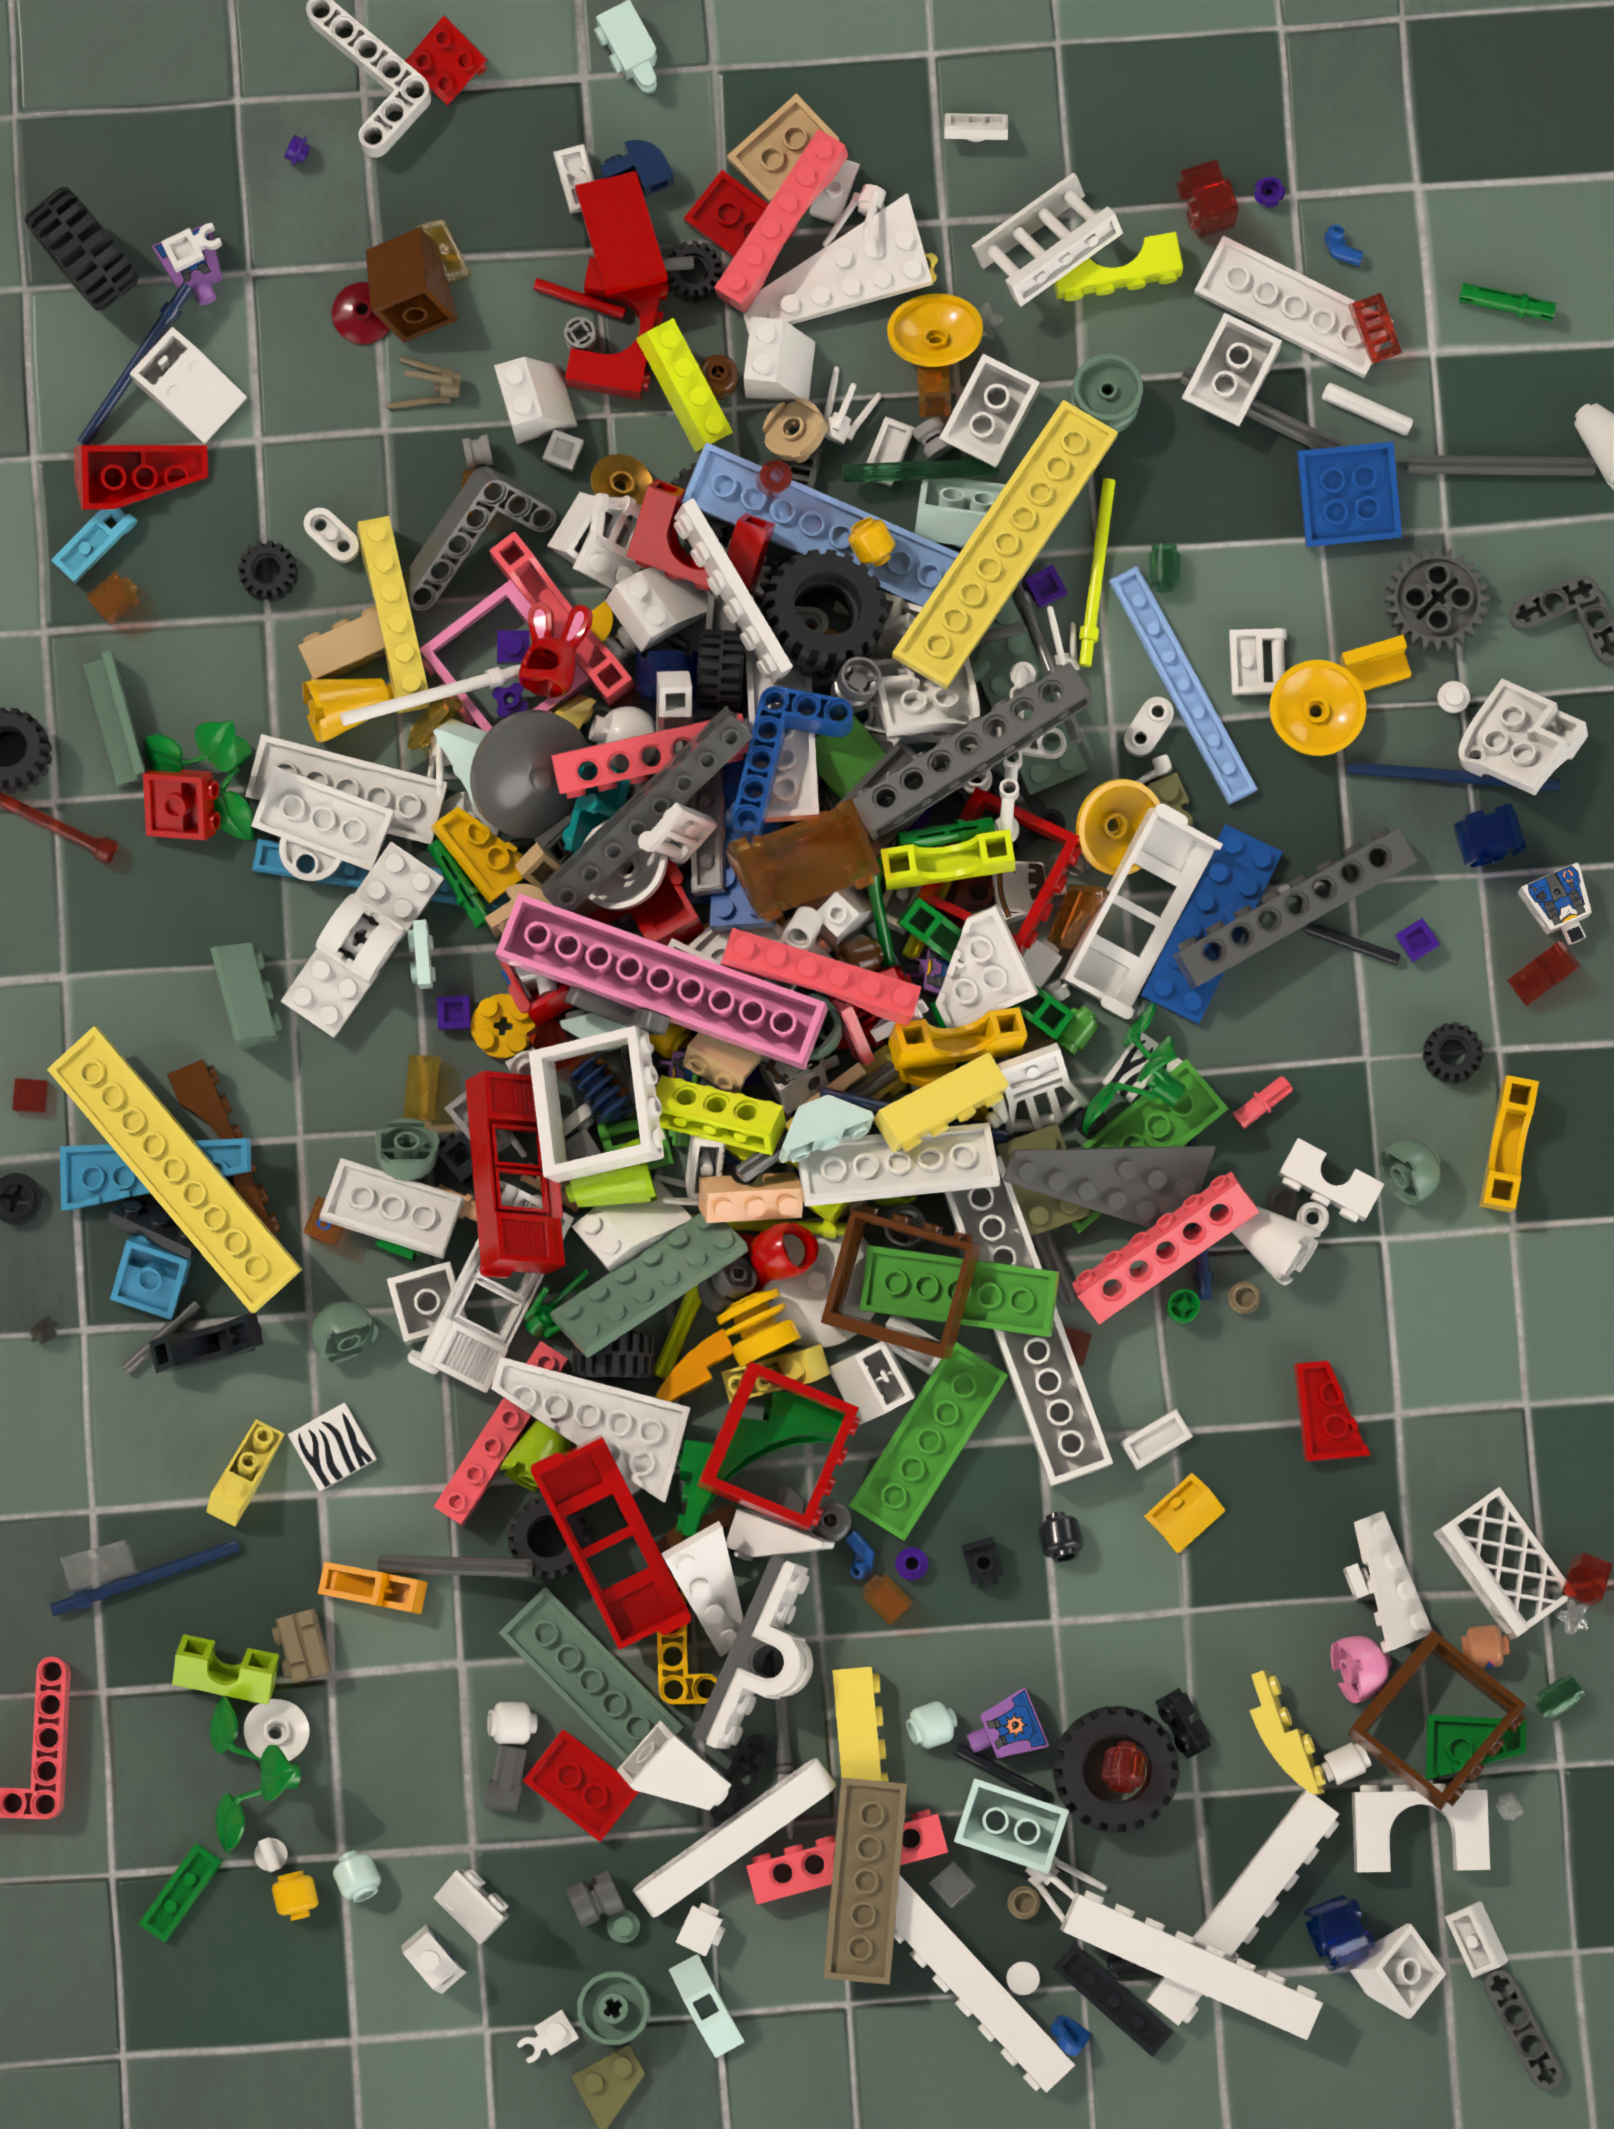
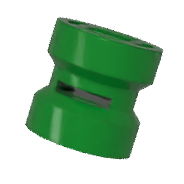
M1180 1289L1169 1298L1166 1305L1167 1314L1174 1322L1187 1324L1198 1315L1201 1308L1200 1299L1193 1291Z

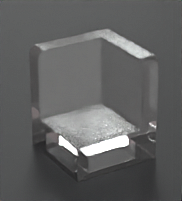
M954 1861L929 1882L950 1908L954 1907L961 1898L975 1887L973 1882Z

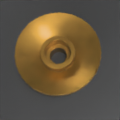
M612 454L600 459L594 466L590 477L594 495L606 493L609 497L622 498L628 495L635 499L636 504L640 506L643 503L648 485L653 482L649 470L643 463L634 457L624 454ZM615 486H620L623 490H619Z

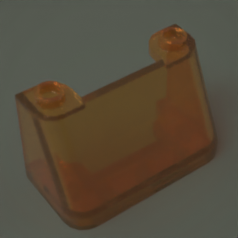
M852 798L837 803L836 809L828 812L825 810L811 819L763 836H753L750 843L747 841L746 836L729 843L725 851L726 856L757 919L764 918L765 923L771 922L784 916L782 911L854 885L858 890L875 883L874 877L881 870Z

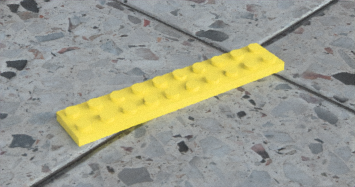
M1063 400L892 652V658L946 690L949 688L1117 438L1118 432L1067 401Z
M93 1026L47 1069L251 1313H256L303 1270L99 1027Z

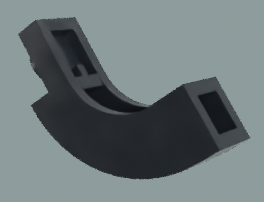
M250 1313L211 1327L168 1334L149 1341L155 1371L156 1373H162L239 1356L256 1350V1347L263 1345L257 1313Z

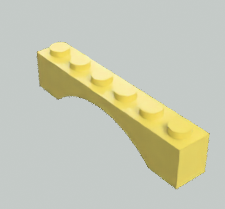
M385 516L359 521L357 536L379 619L394 699L427 690L428 685L390 517ZM429 703L397 711V714L429 708Z

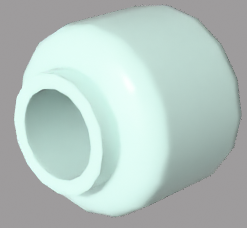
M938 1701L914 1708L910 1713V1719L906 1721L911 1741L925 1749L951 1741L954 1736V1728L958 1725L954 1711L951 1708L947 1709Z
M353 1850L339 1857L340 1863L333 1869V1877L342 1896L346 1899H353L354 1902H362L373 1897L378 1892L377 1887L381 1883V1876L371 1855L366 1853L358 1854L357 1851Z

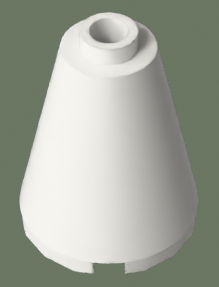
M1598 403L1593 405L1586 404L1576 413L1575 417L1577 419L1574 426L1608 486L1614 490V414Z
M1256 1206L1259 1213L1234 1229L1232 1233L1278 1283L1286 1286L1294 1280L1289 1275L1294 1270L1301 1272L1312 1257L1319 1243L1314 1237L1321 1236V1233L1315 1230V1228Z

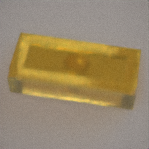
M444 219L417 225L415 229L421 227L437 243L449 285L470 275Z
M457 695L434 701L410 728L407 748L409 750H416L426 747L431 742V738L435 736L433 730L451 719L463 706L464 702Z
M409 1055L403 1118L417 1119L423 1122H436L441 1056Z

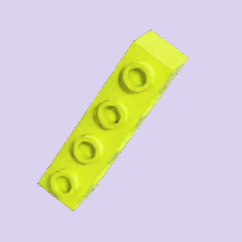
M663 1075L656 1086V1096L660 1100L662 1114L659 1116L661 1128L772 1156L786 1127L783 1106L772 1101H762L747 1097L741 1093L734 1094L709 1085L703 1086L687 1082L681 1078H671Z

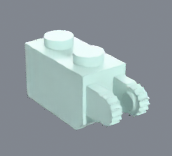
M627 0L596 16L597 28L594 29V32L602 46L607 44L612 52L609 59L616 73L622 71L626 80L633 77L639 90L649 95L657 89V78L652 68L657 60L656 47L631 1Z

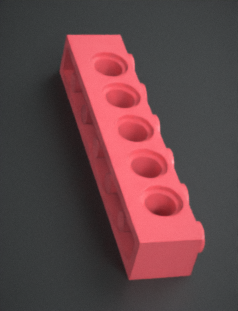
M741 713L736 714L744 722L743 715ZM711 720L550 755L559 794L566 793L568 799L586 795L585 789L598 786L600 792L618 788L617 781L629 779L630 784L649 781V774L657 773L675 756L674 746L677 742L681 740L689 742ZM749 743L741 748L727 763L744 760L743 753H747ZM650 747L656 748L660 753L658 763L653 766L645 765L642 760L644 750ZM618 754H622L628 759V767L622 773H615L610 766L611 759ZM587 761L593 762L597 768L595 777L590 780L582 779L578 772L580 765Z
M1232 1171L1227 1175H1221L1215 1178L1203 1192L1188 1197L1184 1201L1183 1206L1176 1211L1161 1216L1157 1220L1156 1225L1149 1230L1134 1235L1129 1244L1122 1249L1107 1254L1103 1262L1095 1268L1083 1271L1076 1278V1281L1072 1283V1286L1083 1305L1097 1323L1101 1324L1259 1213V1210ZM1224 1204L1221 1210L1210 1212L1214 1205ZM1197 1223L1194 1229L1190 1231L1183 1230L1187 1224ZM1166 1241L1170 1242L1167 1248L1162 1250L1157 1249V1246L1160 1243ZM1138 1260L1144 1261L1140 1267L1130 1268L1133 1262ZM1110 1279L1117 1280L1113 1286H1103Z
M540 1341L526 1364L563 1373L570 1361ZM503 1398L433 1507L464 1526L500 1471L502 1461L520 1440L534 1417L506 1398Z
M930 1809L911 1814L912 1821L904 1823L903 1831L910 1828L915 1829L919 1833L920 1841L914 1848H906L902 1845L900 1865L948 1853L938 1814L931 1815ZM834 1835L815 1840L816 1847L804 1850L802 1844L784 1848L785 1855L772 1858L770 1852L751 1857L753 1864L746 1867L756 1905L832 1884L836 1843ZM810 1855H819L824 1860V1869L818 1874H811L805 1868V1860ZM785 1863L791 1867L792 1877L788 1882L780 1883L775 1880L773 1870L776 1865Z

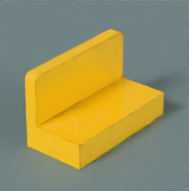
M1404 635L1343 652L1339 658L1341 666L1355 676L1363 692L1408 679L1412 675L1405 655L1407 645Z
M1191 1473L1145 1514L1144 1517L1164 1537L1176 1553H1180L1225 1512V1509L1211 1490Z

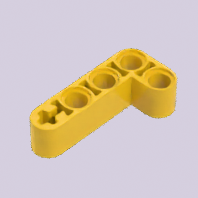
M672 1576V1578H673V1580H674V1582H675L677 1588H680V1586H679L678 1582L676 1581L675 1577ZM681 1589L680 1594L687 1606V1598ZM688 1625L682 1626L676 1633H668L666 1635H661L657 1631L658 1690L662 1700L672 1705L707 1704L709 1698H702L698 1694V1685L706 1679L716 1683L717 1678L711 1674H689ZM669 1648H678L682 1652V1661L677 1666H669L664 1661V1653ZM676 1680L682 1684L683 1693L678 1699H669L664 1691L665 1686L668 1682Z

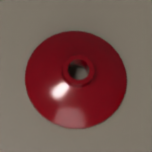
M368 282L351 284L344 288L335 298L331 313L332 321L337 332L347 341L360 345L372 344L381 340L390 331L371 311ZM364 305L368 307V311L364 315H359L356 312L359 306Z

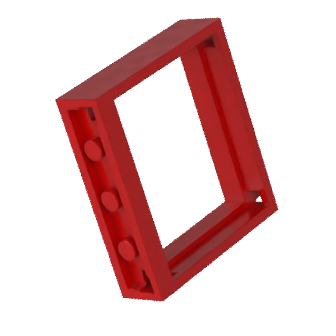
M975 787L959 819L964 821L979 819L984 808L1000 814L1002 799ZM1014 805L1013 817L1017 820L1018 824L1064 845L1018 934L1011 933L1022 956L1026 948L1030 949L1035 944L1039 934L1035 930L1039 922L1047 921L1053 909V904L1050 902L1055 892L1061 894L1068 880L1065 873L1070 865L1076 866L1083 849L1078 847L1080 836ZM954 842V843L945 844L944 847H945V846L955 845V844H958V843H957V842ZM945 882L923 885L917 897L946 917L954 925L963 928L966 919L974 915L937 897Z
M750 1361L742 1375L697 1486L806 1532L811 1525L816 1527L824 1509L819 1507L823 1495L829 1497L836 1478L831 1475L835 1465L841 1466L849 1448L844 1447V1443L848 1434L854 1436L861 1418L856 1417L859 1407ZM757 1378L844 1415L803 1515L716 1478Z

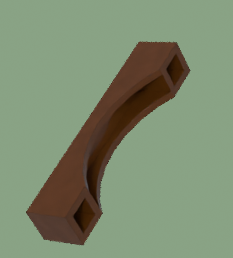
M202 1059L167 1074L179 1104L205 1121L220 1139L244 1138L239 1125L232 1126L228 1114L232 1113L233 1110L226 1094L220 1096L216 1084L221 1081L214 1065L208 1066ZM251 1156V1172L233 1175L234 1189L277 1240L280 1241L277 1232L282 1231L275 1213L269 1215L264 1203L268 1202L269 1198L263 1184L257 1185L252 1173L257 1172V1168Z

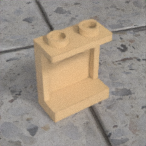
M698 1032L688 1044L683 1066L714 1083L722 1090L735 1094L741 1093L745 1080L764 1058V1055H758L750 1050Z

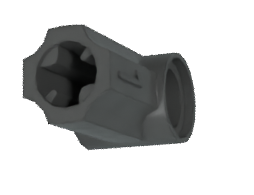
M499 1745L493 1779H490L485 1808L518 1814L523 1790L521 1781L527 1750Z

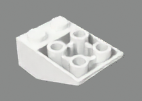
M173 327L129 373L133 382L204 444L208 442L247 399V396Z
M459 1869L452 1874L433 1898L481 1945L510 1916L505 1911L509 1905L496 1892L489 1895L482 1888L486 1882L473 1869L467 1871Z

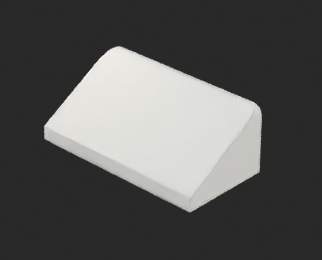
M1481 1901L1445 1916L1472 1978L1499 1968L1508 1962L1505 1951Z

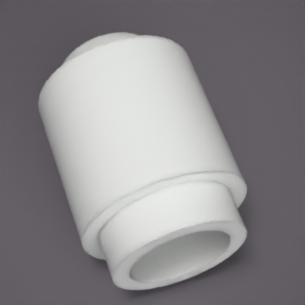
M1352 1742L1323 1755L1325 1762L1320 1764L1327 1781L1331 1782L1334 1780L1337 1786L1365 1773V1769L1372 1766L1366 1750L1357 1743L1353 1745Z

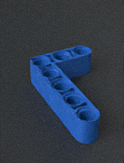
M778 686L766 688L762 692L752 730L753 738L749 742L732 815L734 835L740 842L745 844L754 843L760 839L763 833L786 730L792 729L831 737L847 736L853 729V708L847 700ZM772 703H780L783 705L780 709L772 710L768 708V706ZM805 708H809L815 711L813 714L808 716H804L799 713L801 710ZM842 714L846 717L842 721H834L831 719L834 715ZM765 732H772L776 734V736H774L771 739H764L761 737V735ZM759 761H765L769 764L763 769L754 766ZM751 791H759L762 793V795L758 798H750L747 796V794ZM745 820L755 822V825L750 828L740 826Z

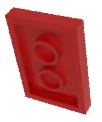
M721 170L685 215L683 221L731 258H734L769 204L724 170ZM797 225L795 226V228H794L793 231L791 232V234H790V236L788 237V239L786 240L785 244H786V243L788 242V240L792 237V235L796 232V230H797Z
M564 1729L561 1730L523 1779L525 1784L599 1842L603 1840L639 1793V1791L634 1790L628 1785L617 1770Z

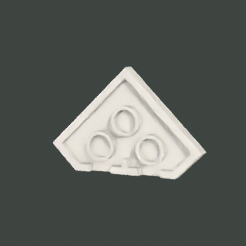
M998 904L969 916L965 921L959 942L935 1003L946 1028L970 1024L980 1019L988 1011L1008 1008L1038 994V990Z

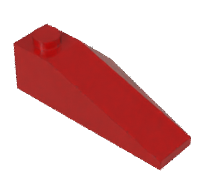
M80 445L74 447V478L82 510H114L208 477L207 445Z

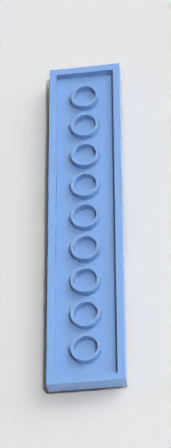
M707 442L703 447L681 501L684 504L694 498L702 513L732 526H735L737 520L745 513L775 523L770 540L773 544L796 554L800 553L804 557H806L808 550L818 549L820 554H825L827 549L836 550V555L844 557L845 553L853 556V562L858 565L861 563L848 543V537L851 534L850 528L867 517H873L874 520H883ZM883 520L896 545L890 553L891 559L878 567H874L873 563L865 564L870 568L868 575L870 577L875 575L881 583L879 590L923 607L959 553Z

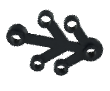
M990 770L992 775H997L1000 778V782L997 785H991L989 790H993L996 796L1001 798L999 787L1002 780H1004L1003 774L998 770ZM1021 779L1017 781L1019 785L1022 783ZM1006 787L1004 791L1006 793H1010L1008 788ZM1019 788V796L1027 799L1035 813L1034 815L1045 820H1052L1055 825L1065 829L1066 822L1059 811L1047 809L1038 793L1029 797L1027 793L1022 792ZM957 789L943 798L945 812L951 816L961 815L969 800L967 794L963 790ZM954 798L959 799L962 803L961 807L958 809L951 808L949 805L950 800ZM984 808L981 816H991L992 819H998L1000 814ZM1029 829L1012 842L1017 847L1014 857H1018L1020 850L1040 838L1046 841L1054 840Z

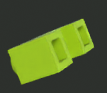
M183 1634L175 1655L172 1685L247 1700L252 1703L269 1704L276 1685L279 1654L247 1648L242 1663L228 1665L216 1657L214 1640Z

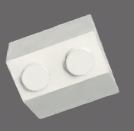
M579 492L547 545L573 565L590 532L593 500L595 497ZM608 510L605 513L603 536L615 510ZM627 518L615 542L618 545H621L631 521Z

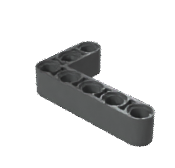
M487 466L476 469L403 576L409 604L418 611L428 610L435 604L497 511L536 532H546L556 522V513L540 494Z

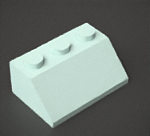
M923 473L915 534L935 543L953 544L963 548L1006 484Z
M974 1778L954 1842L1048 1874L1069 1810Z

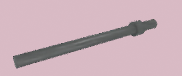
M1021 579L1013 591L1015 595L1013 601L1018 612L1022 613L1046 676L1047 672L1055 667V663L1033 607L1035 603L1031 592L1026 591ZM1052 692L1055 701H1057L1061 694ZM1075 715L1064 721L1071 743L1073 745L1081 743L1084 738Z

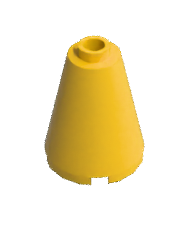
M382 678L309 679L302 682L304 705L308 704L310 715H307V719L316 741L320 743L327 742L370 720L367 719L343 726L340 713L394 699L391 684H385Z

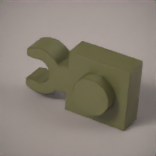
M1177 772L1147 784V787L1156 795L1161 804H1165L1185 815L1188 819L1187 825L1192 827V816L1182 809V806L1189 804V799Z

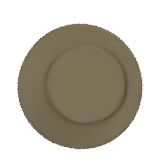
M1250 1282L1235 1284L1228 1294L1230 1307L1239 1314L1254 1312L1261 1301L1258 1288Z
M1028 1886L1017 1887L1009 1894L1007 1900L1008 1909L1018 1919H1030L1040 1909L1041 1902L1038 1893Z

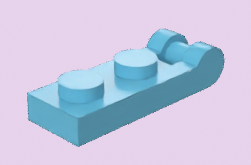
M121 507L114 510H99L51 559L52 563L76 584L124 534L128 533L135 526L137 519L131 513L126 514ZM110 518L117 522L112 529L105 524Z

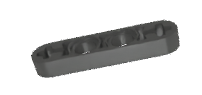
M1498 1969L1490 1971L1486 1974L1483 1982L1485 1993L1529 2077L1541 2089L1550 2090L1555 2088L1561 2081V2069L1518 1986L1508 1972ZM1496 1975L1499 1979H1507L1508 1983L1504 1985L1506 1994L1510 1996L1514 1992L1516 1995V1999L1507 2000L1500 2007L1497 2000H1503V1997L1498 1990L1492 1991L1490 1987L1494 1984L1493 1977ZM1511 2005H1518L1523 2009L1524 2017L1518 2024H1511L1506 2019V2010ZM1526 2035H1534L1539 2040V2048L1533 2054H1527L1522 2050L1521 2041ZM1544 2052L1548 2056L1546 2059H1541L1547 2069L1553 2068L1555 2072L1551 2075L1552 2081L1550 2083H1547L1545 2080H1538L1537 2076L1541 2074L1538 2064L1534 2063L1530 2066L1528 2062L1529 2060L1539 2058Z

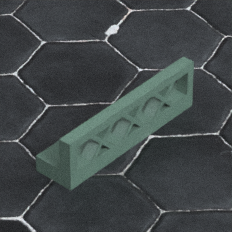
M111 651L101 653L103 659L83 664L115 782L117 787L120 788L143 781V773L147 769L116 658Z

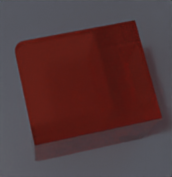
M554 1018L533 1028L526 1034L535 1050L570 1042ZM580 1056L555 1061L556 1072Z
M1584 1552L1575 1556L1571 1560L1562 1594L1589 1606L1602 1601L1613 1564Z

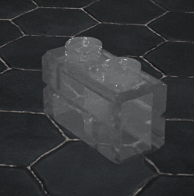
M127 1540L61 1558L67 1583L72 1591L120 1578V1576L125 1577L138 1573L131 1545Z

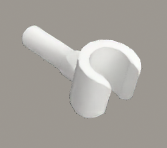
M1168 755L1152 759L1154 770L1149 771L1136 781L1144 785L1156 777L1170 774L1172 765Z

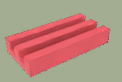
M839 998L831 1001L841 1018L843 1025L842 1033L852 1056L865 1066L875 1061L853 1006Z

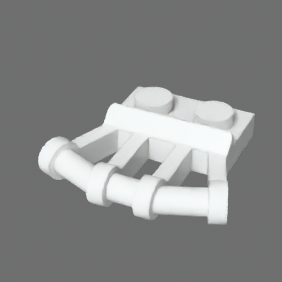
M597 493L593 500L590 532L572 569L613 589L616 584L638 573L640 568H644L637 565L634 559L626 557L642 505L636 504V500L628 495L622 498L609 497L606 493ZM608 510H615L603 536L605 513ZM631 515L633 519L621 545H618L615 542L627 516Z
M1057 1043L997 1064L1009 1084L1004 1092L1009 1118L1005 1125L1001 1124V1129L1007 1130V1135H1012L1013 1132H1034L1056 1123L1058 1126L1065 1124V1119L1081 1107L1085 1109L1090 1104L1086 1095L1069 1079L1061 1050ZM1063 1086L1073 1098L1060 1107L1055 1088ZM1046 1092L1051 1112L1039 1116L1033 1096ZM1025 1101L1029 1119H1015L1017 1102Z

